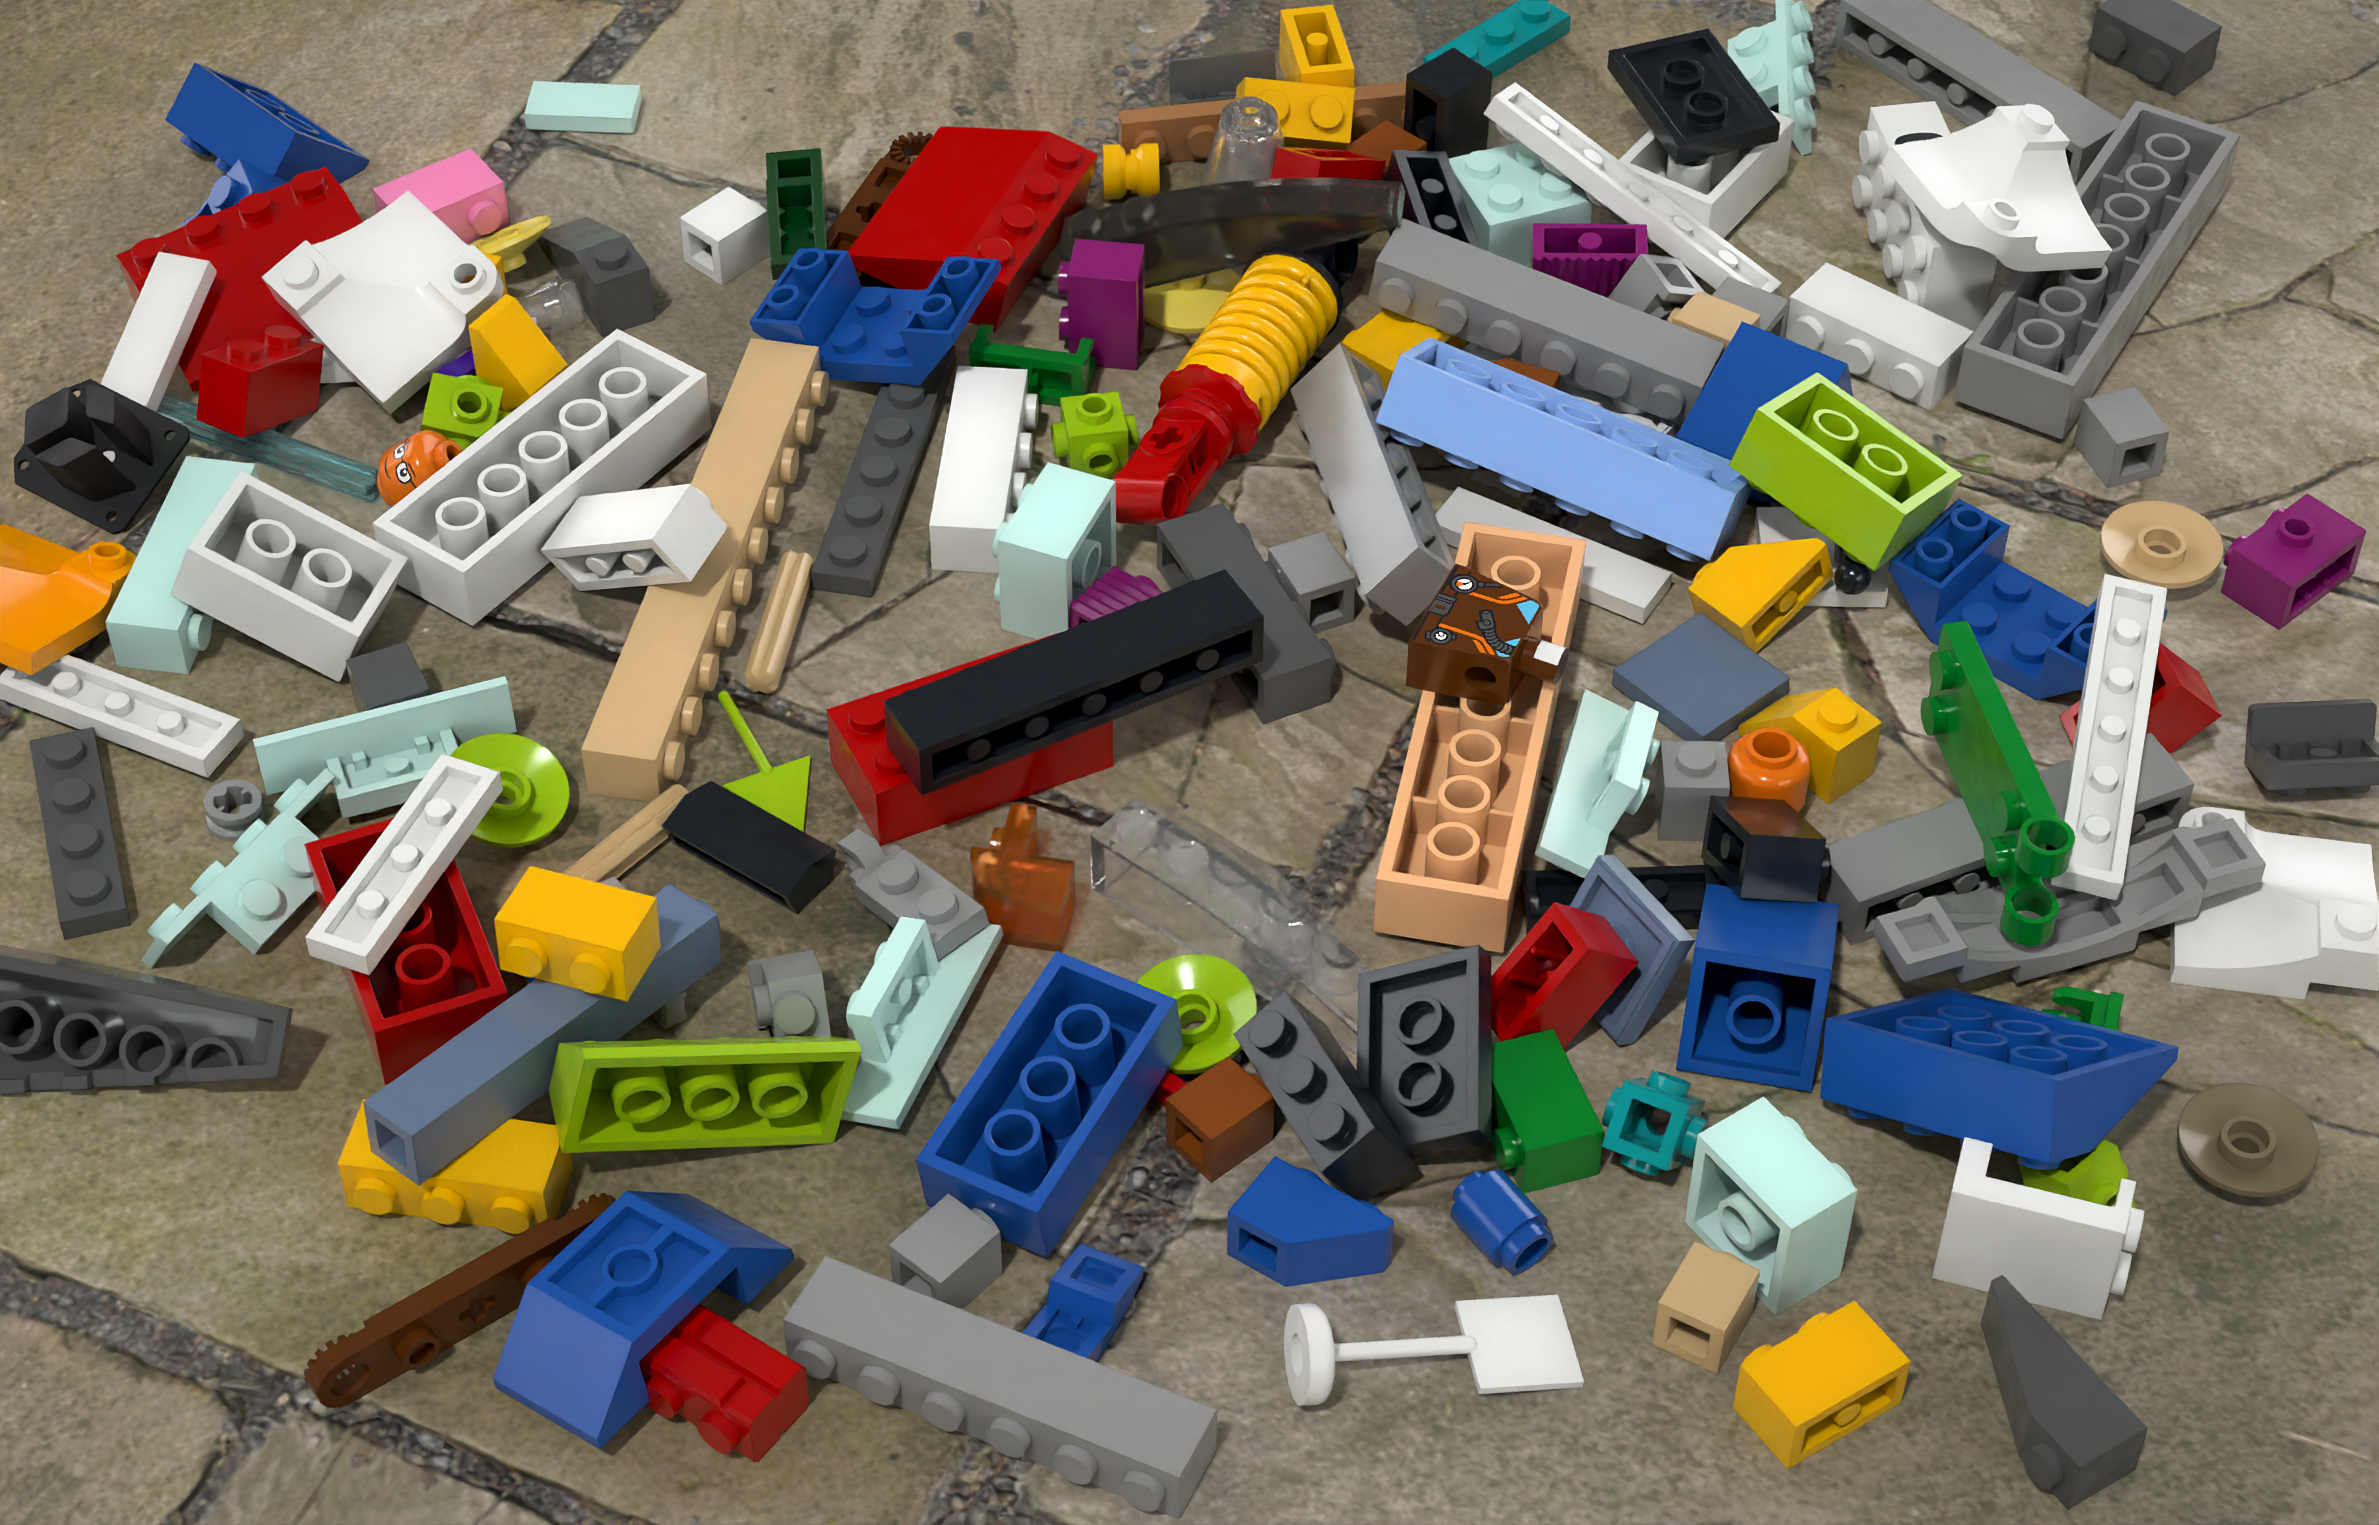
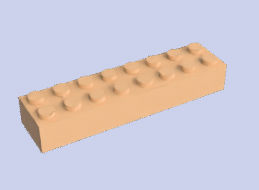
M1465 522L1455 563L1538 600L1544 608L1541 640L1566 647L1569 650L1581 596L1587 540ZM1525 675L1510 702L1502 705L1423 690L1376 877L1373 932L1464 947L1479 944L1484 950L1504 953L1563 675L1557 685Z

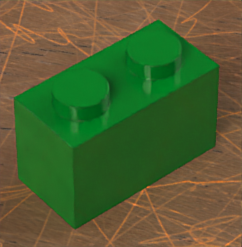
M1554 1029L1491 1044V1146L1499 1168L1501 1170L1510 1169L1517 1186L1524 1194L1599 1175L1604 1129Z

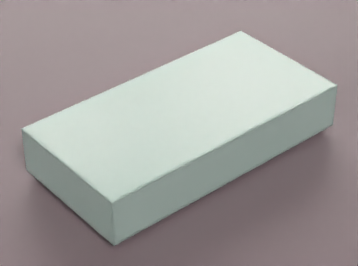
M533 81L524 113L526 129L634 133L642 101L640 85Z

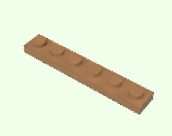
M1406 81L1349 87L1355 88L1350 144L1384 120L1404 130ZM1235 99L1118 111L1119 144L1125 149V154H1130L1131 149H1137L1141 144L1158 143L1159 164L1276 152L1277 147H1285L1232 141Z

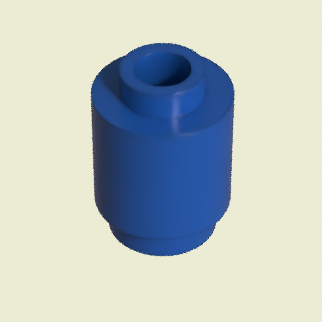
M1496 1169L1487 1173L1483 1170L1475 1171L1456 1187L1452 1196L1455 1202L1450 1216L1494 1266H1505L1511 1274H1520L1534 1266L1547 1253L1553 1242V1235L1546 1228L1547 1218L1503 1170Z

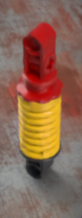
M1295 227L1289 232L1282 247L1264 249L1250 259L1244 268L1241 279L1227 299L1220 306L1177 368L1167 374L1159 386L1161 391V397L1157 403L1159 412L1153 420L1152 428L1142 437L1141 444L1123 469L1118 471L1113 478L1116 484L1117 523L1157 526L1158 523L1185 515L1194 499L1206 487L1208 479L1215 470L1223 466L1227 459H1231L1237 454H1247L1254 447L1260 437L1259 432L1269 420L1270 415L1278 407L1279 402L1287 394L1300 372L1305 368L1308 360L1314 355L1317 347L1326 336L1334 331L1342 318L1344 300L1340 289L1353 276L1358 261V245L1355 235L1351 230Z

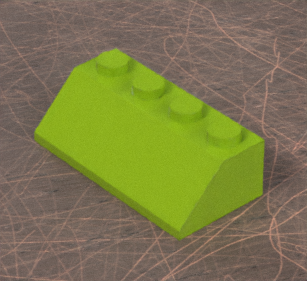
M785 1036L559 1043L548 1090L561 1152L581 1153L834 1143L862 1052L859 1041L835 1036Z

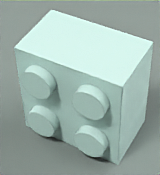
M1512 143L1449 158L1483 250L1530 267L1532 223L1591 224L1593 203L1586 197L1584 189L1568 177L1559 176L1549 171L1541 163L1540 156L1523 143Z
M1047 462L1035 483L1026 484L1020 495L1015 514L1009 523L1002 522L1000 524L992 546L993 557L998 558L999 576L995 585L994 599L1000 603L1002 630L1038 640L1070 629L1069 607L1073 599L1078 600L1081 592L1085 593L1088 586L1094 585L1096 579L1101 580L1104 572L1109 573L1112 565L1116 566L1115 481Z
M1763 1096L1698 1134L1684 1222L1709 1248L1718 1252L1731 1253L1740 1258L1744 1263L1760 1269L1756 1296L1776 1316L1840 1277L1858 1189L1853 1185L1851 1178L1840 1165L1833 1162L1830 1163L1806 1139L1803 1130L1796 1121L1788 1116H1783Z

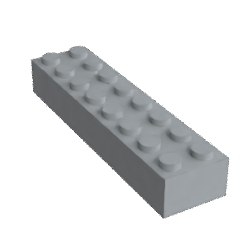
M2136 100L2076 185V190L2091 221L2112 249L2103 267L2036 272L2016 271L1964 346L1954 400L2063 440L2080 414L2083 399L2091 397L2228 188L2240 134Z

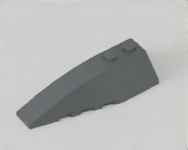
M0 945V1094L282 1076L293 1008L122 968Z

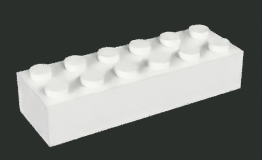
M619 329L613 331L373 522L376 541L408 557L397 584L474 626L551 562L542 553L541 549L578 497L637 490L712 428L707 374Z

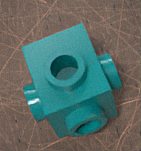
M1651 1070L1649 1079L1638 1077L1624 1080L1622 1088L1617 1086L1613 1090L1604 1111L1602 1125L1608 1127L1602 1147L1621 1153V1164L1649 1175L1659 1176L1661 1169L1668 1171L1684 1165L1686 1157L1694 1160L1697 1136L1708 1129L1709 1121L1700 1118L1706 1101L1688 1094L1691 1083L1664 1072ZM1658 1108L1671 1114L1665 1134L1657 1132L1652 1125V1115Z

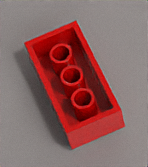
M1047 637L826 709L831 763L880 846L1114 766L1113 720L923 796L888 749L884 700Z
M393 818L304 844L316 898L322 914ZM455 859L448 865L370 975L342 966L385 1085L394 1081L509 999L508 991Z

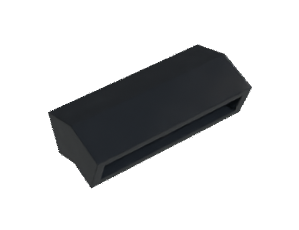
M709 781L685 794L662 824V828L675 846L797 915L814 893L831 884L836 855L834 848L713 781Z

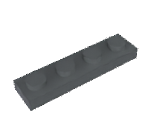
M94 727L30 740L58 918L64 940L131 926Z

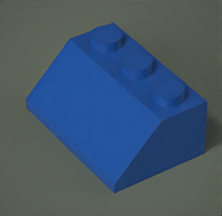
M195 62L165 119L184 133L180 140L183 144L206 156H211V154L217 156L214 165L225 173L229 172L238 159L287 182H290L300 173L316 171L327 167L340 184L365 170L370 161L272 92Z

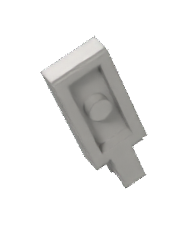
M856 829L838 842V846L843 850L847 863L845 868L851 873L847 876L850 880L849 883L856 890L859 902L892 928H895L901 916L925 920L938 961L989 924L985 907L908 850H902L896 844H892L883 850L875 838L860 829Z

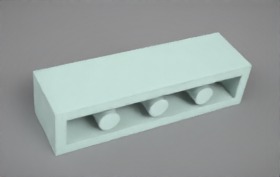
M191 456L185 457L105 621L117 666L189 674L199 650L204 651L207 648L214 617L170 594L188 546L240 471L259 480L256 464Z

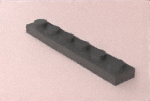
M955 346L949 349L921 385L882 383L811 570L813 590L872 597L956 366Z

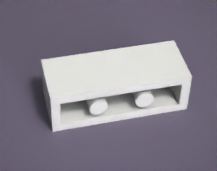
M1827 262L1789 297L1785 339L1848 364L1850 373L1929 411L1957 385L1963 349L1974 331Z
M691 484L580 496L541 551L578 591L691 582L728 528V525L713 510V504L709 497Z

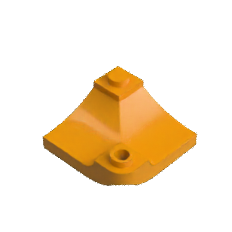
M0 525V663L29 675H34L107 629L105 621L137 556L126 550L121 544L105 542L103 540L79 553L12 526Z

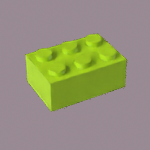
M1818 372L1756 410L1728 465L1745 477L1749 485L1755 490L1773 497L1792 511L1802 524L1817 529L1842 547L1849 558L1858 563L1865 564L1873 571L1895 557L1942 514L1963 476Z

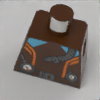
M1455 563L1409 639L1406 686L1502 705L1510 702L1525 675L1557 685L1564 673L1569 650L1566 647L1541 640L1544 608L1538 600Z

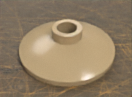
M2149 500L2124 505L2107 517L2100 534L2102 553L2114 569L2133 581L2167 589L2186 588L2202 583L2217 571L2223 556L2222 538L2209 520L2190 508L2166 501Z

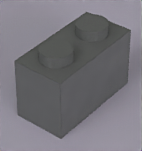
M2107 0L2097 7L2088 51L2176 96L2212 70L2222 26L2173 0Z

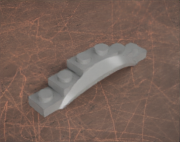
M2233 818L2198 828L2183 826L2129 846L2123 886L2117 900L2051 885L2052 878H2041L2045 888L2056 896L2059 903L2053 934L2043 944L2035 946L2021 945L2011 941L2004 935L2000 928V918L2006 896L2002 885L1968 893L1934 895L1923 898L1916 906L1877 916L1873 935L1903 982L1952 969L1960 983L2008 970L2015 982L2019 983L2135 950L2139 932L2198 916L2203 898L2261 882L2266 863ZM2017 911V913L2027 918H2042L2031 911Z

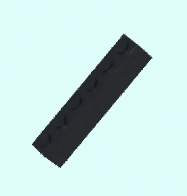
M1227 569L1218 571L884 700L887 747L923 796L1263 661L1264 615Z

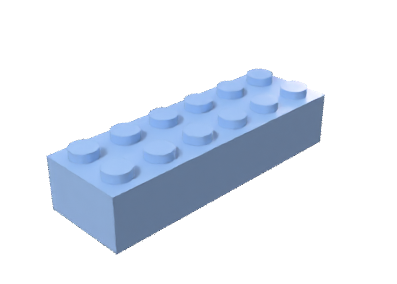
M1431 337L1399 355L1376 419L1377 423L1391 428L1390 435L1402 443L1417 447L1423 446L1424 442L1446 451L1444 457L1455 465L1467 469H1478L1479 465L1501 474L1499 480L1508 487L1522 492H1533L1534 488L1555 496V504L1568 512L1585 516L1591 511L1612 520L1610 526L1615 531L1637 539H1643L1645 534L1668 543L1666 550L1669 553L1691 562H1700L1701 558L1710 561L1733 537L1752 489L1745 477L1728 466L1731 460Z

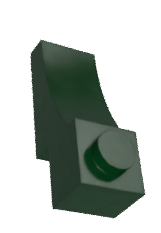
M821 148L765 153L770 264L773 280H778L799 248L828 250V214Z

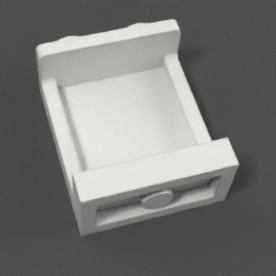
M1964 1137L1932 1278L1989 1292L1991 1281L2003 1275L2029 1303L2102 1320L2109 1293L2123 1296L2132 1254L2121 1252V1250L2135 1253L2142 1228L2144 1210L2131 1207L2136 1181L2121 1178L2114 1206L2109 1207L1986 1177L1993 1144Z

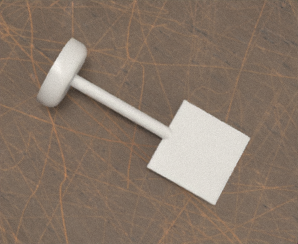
M1558 1295L1456 1301L1454 1308L1462 1336L1334 1344L1328 1318L1316 1304L1291 1305L1286 1316L1284 1329L1285 1368L1293 1400L1298 1406L1318 1405L1327 1400L1333 1388L1335 1362L1467 1354L1478 1394L1583 1387L1584 1379Z

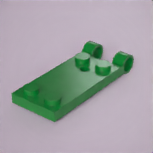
M1968 621L1942 624L1938 649L1936 652L1931 653L1929 659V671L1932 681L1929 696L1921 701L1920 711L1923 728L1928 736H1935L1984 845L1983 853L1987 871L1992 877L1999 878L2006 896L2000 918L2002 932L2015 943L2026 946L2040 945L2051 938L2059 910L2056 896L2045 888L2041 878H2054L2060 876L2068 869L2075 843V834L2071 826L2060 818ZM2047 844L2055 847L2057 850H2046ZM2017 911H2031L2042 918H2027L2017 913Z

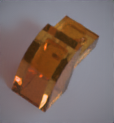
M1011 803L1004 828L995 827L993 829L989 849L971 847L972 899L985 907L989 924L1001 925L1004 934L1001 941L1023 948L1063 953L1076 906L1075 861L1037 856V806Z

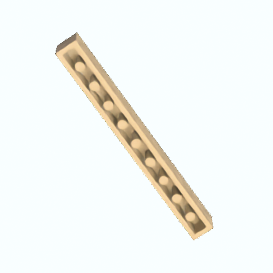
M751 338L691 482L693 487L701 490L709 497L713 504V510L728 525V528L691 582L648 586L581 748L587 794L650 803L667 790L671 780L678 781L681 777L685 761V742L688 735L695 736L699 730L705 691H713L715 689L719 675L720 652L722 647L730 648L733 643L736 630V611L739 605L746 606L750 599L752 570L755 564H763L768 548V529L771 523L778 524L781 519L784 505V488L786 483L793 484L796 480L799 468L800 447L802 444L809 445L814 430V411L816 406L823 407L827 400L829 375L828 372L821 371L819 347Z

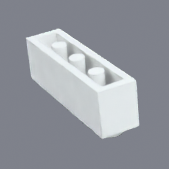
M957 367L929 524L932 570L999 573L998 558L993 557L992 554L993 540L1002 522L1009 523L1015 514L1013 513L1014 508H1018L1020 495L1026 486V473H1020V468L1030 469L1032 462L1033 437L1032 433H1026V429H1036L1038 423L1039 397L1038 394H1028L1027 369Z

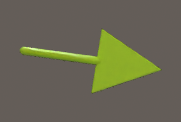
M721 691L718 694V700L760 770L759 773L724 784L722 787L804 832L811 755L772 768L732 697L727 691Z

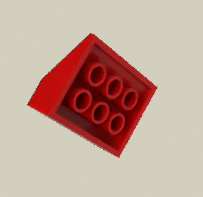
M940 126L848 250L854 268L899 289L926 290L948 256L999 259L1002 269L969 320L978 326L980 324L993 325V332L996 333L1086 202L1098 153L1050 131Z
M323 167L316 171L300 173L290 182L264 193L250 194L241 199L238 204L212 215L193 218L185 226L160 237L141 240L131 249L117 254L116 257L135 304L158 252L207 260L217 270L176 366L191 391L195 392L199 390L202 354L226 346L228 341L232 339H246L263 333L267 327L274 325L293 327L301 332V337L309 340L314 338L276 301L262 276L305 240L311 245L338 236L363 222L347 193L327 167Z

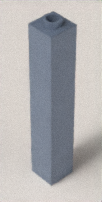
M672 884L664 887L653 895V897H657L661 948L627 1002L535 979L363 1102L371 1152L418 1186L548 1091L559 1043L616 1041L721 964L718 913L714 912L706 902L692 898Z

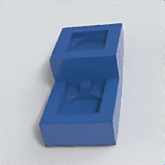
M1080 1243L1050 1279L1047 1303L1022 1333L1097 1362L1133 1300L1142 1281L1144 1267Z

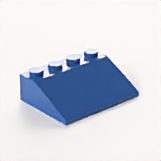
M1948 988L1827 1018L1825 1021L1820 1099L1847 1106V1113L1856 1118L1868 1120L1890 1118L1903 1122V1130L1911 1134L1922 1136L1946 1134L1960 1138L1959 1145L1961 1147L1964 1137L1993 1144L1991 1152L2001 1150L2018 1155V1163L2034 1169H2056L2061 1167L2062 1160L2091 1152L2177 1061L2179 1046Z

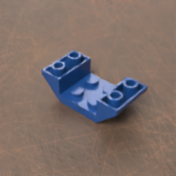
M799 248L749 323L752 330L765 340L819 347L821 371L828 372L829 379L921 385L954 345L1002 267L999 259L948 256L926 290L862 287L848 251Z
M1958 498L1890 560L1888 568L1890 574L1932 643L1938 646L1942 624L1967 620L1996 679L2034 700L2083 689L2097 599L2087 607L2005 563L2003 557L2010 525ZM2164 608L2163 621L2166 619L2167 612H2168V610L2165 609V608Z
M626 1191L527 1283L493 1377L495 1387L574 1435L601 1449L650 1401L638 1362L714 1288L748 1305L794 1260L793 1251L791 1248L690 1194Z

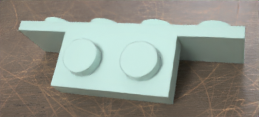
M1775 0L1776 20L1760 27L1745 29L1736 37L1729 39L1728 54L1768 107L1779 103V114L1795 120L1792 140L1801 156L1812 153L1811 129L1817 126L1816 117L1810 104V96L1815 95V86L1808 64L1814 62L1813 51L1807 39V32L1812 31L1813 25L1810 14L1802 1L1795 3L1794 0Z
M503 676L253 739L267 795L286 791L299 778L309 785L327 768L335 775L331 784L342 818L344 819L364 813L377 812L383 808L405 803L441 754L450 756L461 744L480 735L514 733L517 730L506 677Z
M1587 689L1584 690L1578 702L1534 855L1553 863L1564 871H1569L1584 879L1586 878L1598 855H1604L1609 834L1622 814L1626 812L1634 815L1647 793L1650 780L1642 777V775H1645L1650 768L1660 746V741L1652 737L1659 714L1658 711L1638 701L1628 710Z
M325 768L309 785L301 778L297 779L274 804V807L281 813L268 826L260 819H257L233 845L232 848L239 855L226 868L216 860L190 888L197 897L184 910L173 903L151 925L147 933L155 940L141 961L152 969L206 913L255 955L315 893L304 844L319 840V838L299 820L319 801L335 778V775Z
M900 917L887 942H883L879 946L875 955L874 965L860 990H856L848 1002L847 1024L853 1031L855 1040L859 1041L862 1060L855 1071L841 1117L842 1120L893 1129L900 1128L1004 935L1001 925L988 924L938 961L926 921Z

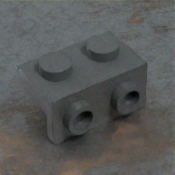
M1269 49L1171 59L1167 63L1170 105L1235 99L1236 86L1245 77L1276 80L1275 55Z
M2370 699L2252 704L2248 708L2244 763L2267 790L2279 795L2300 796L2306 794L2308 788L2332 787L2345 793L2367 792L2370 790L2371 785H2379V743L2374 739L2377 706Z

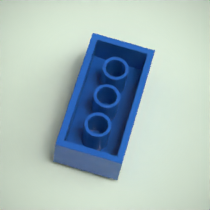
M1056 951L916 1158L926 1205L932 1208L949 1193L969 1209L977 1208L985 1212L997 1225L1002 1239L1048 1258L1181 1051L1183 1041L1177 1000Z

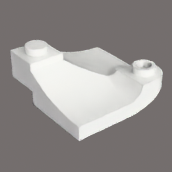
M2039 105L1997 106L1992 116L1960 131L1922 142L1891 145L1881 163L1929 222L1942 235L1955 243L1985 250L2010 269L2036 272L2102 268L2112 252L2110 246L2091 221L2074 185L2065 152L2070 140L2054 123L2052 114Z
M406 191L376 215L338 236L313 245L305 240L262 276L276 301L312 334L317 343L324 345L323 351L389 414L393 413L432 378L433 372H437L451 363L471 345L468 326L500 300L504 291L502 278L493 262L473 244L468 246L409 191ZM468 276H475V278L468 283H462V281Z
M2199 807L2183 815L2179 827L2198 828L2233 818L2265 861L2266 867L2261 882L2205 897L2202 899L2198 916L2170 923V983L2304 1000L2310 982L2379 990V901L2375 887L2372 848L2370 844L2257 830L2246 821L2245 811Z

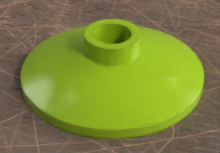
M490 733L466 741L450 755L460 760L499 771L503 788L499 796L507 798L512 803L504 805L494 802L469 836L470 838L494 847L515 848L527 846L550 835L564 818L570 796L568 778L558 759L541 744L516 734Z
M1205 954L1181 955L1155 965L1136 982L1177 1000L1183 1047L1168 1069V1072L1174 1074L1206 1072L1226 1057L1234 1058L1242 1050L1233 1034L1258 1013V1003L1251 982L1232 963L1219 957ZM1190 1022H1204L1199 1027L1193 1029H1184L1185 1026Z

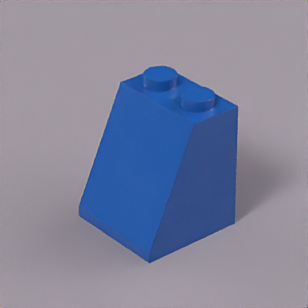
M1742 321L1675 438L1731 460L1756 410L1818 372L1853 397L1848 364ZM1752 487L1749 499L1759 503H1767L1768 500L1782 505L1770 495L1761 493Z
M1707 883L1694 948L1676 1069L1812 1091L1832 972L1839 904L1821 901L1799 902L1740 898L1730 887Z

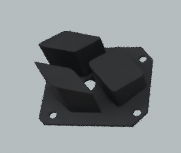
M88 379L71 387H65L26 410L24 444L14 456L15 484L115 535L126 531L190 441L189 429ZM75 391H80L79 397L75 396ZM175 432L173 439L166 440L168 433ZM114 451V461L111 462L103 452ZM25 461H28V467L26 469L21 470V464ZM110 514H117L115 520L108 521V517Z

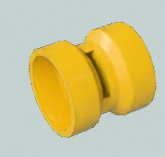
M1158 143L1141 144L1137 149H1131L1130 154H1125V149L1120 144H1103L1104 200L1122 199L1127 189H1131L1132 194H1138L1142 199H1159Z

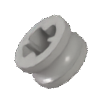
M238 779L221 781L205 793L203 805L207 828L218 839L237 841L257 819H260L262 822L264 821L265 815L262 808L261 791L253 783ZM240 806L239 813H229L230 807Z

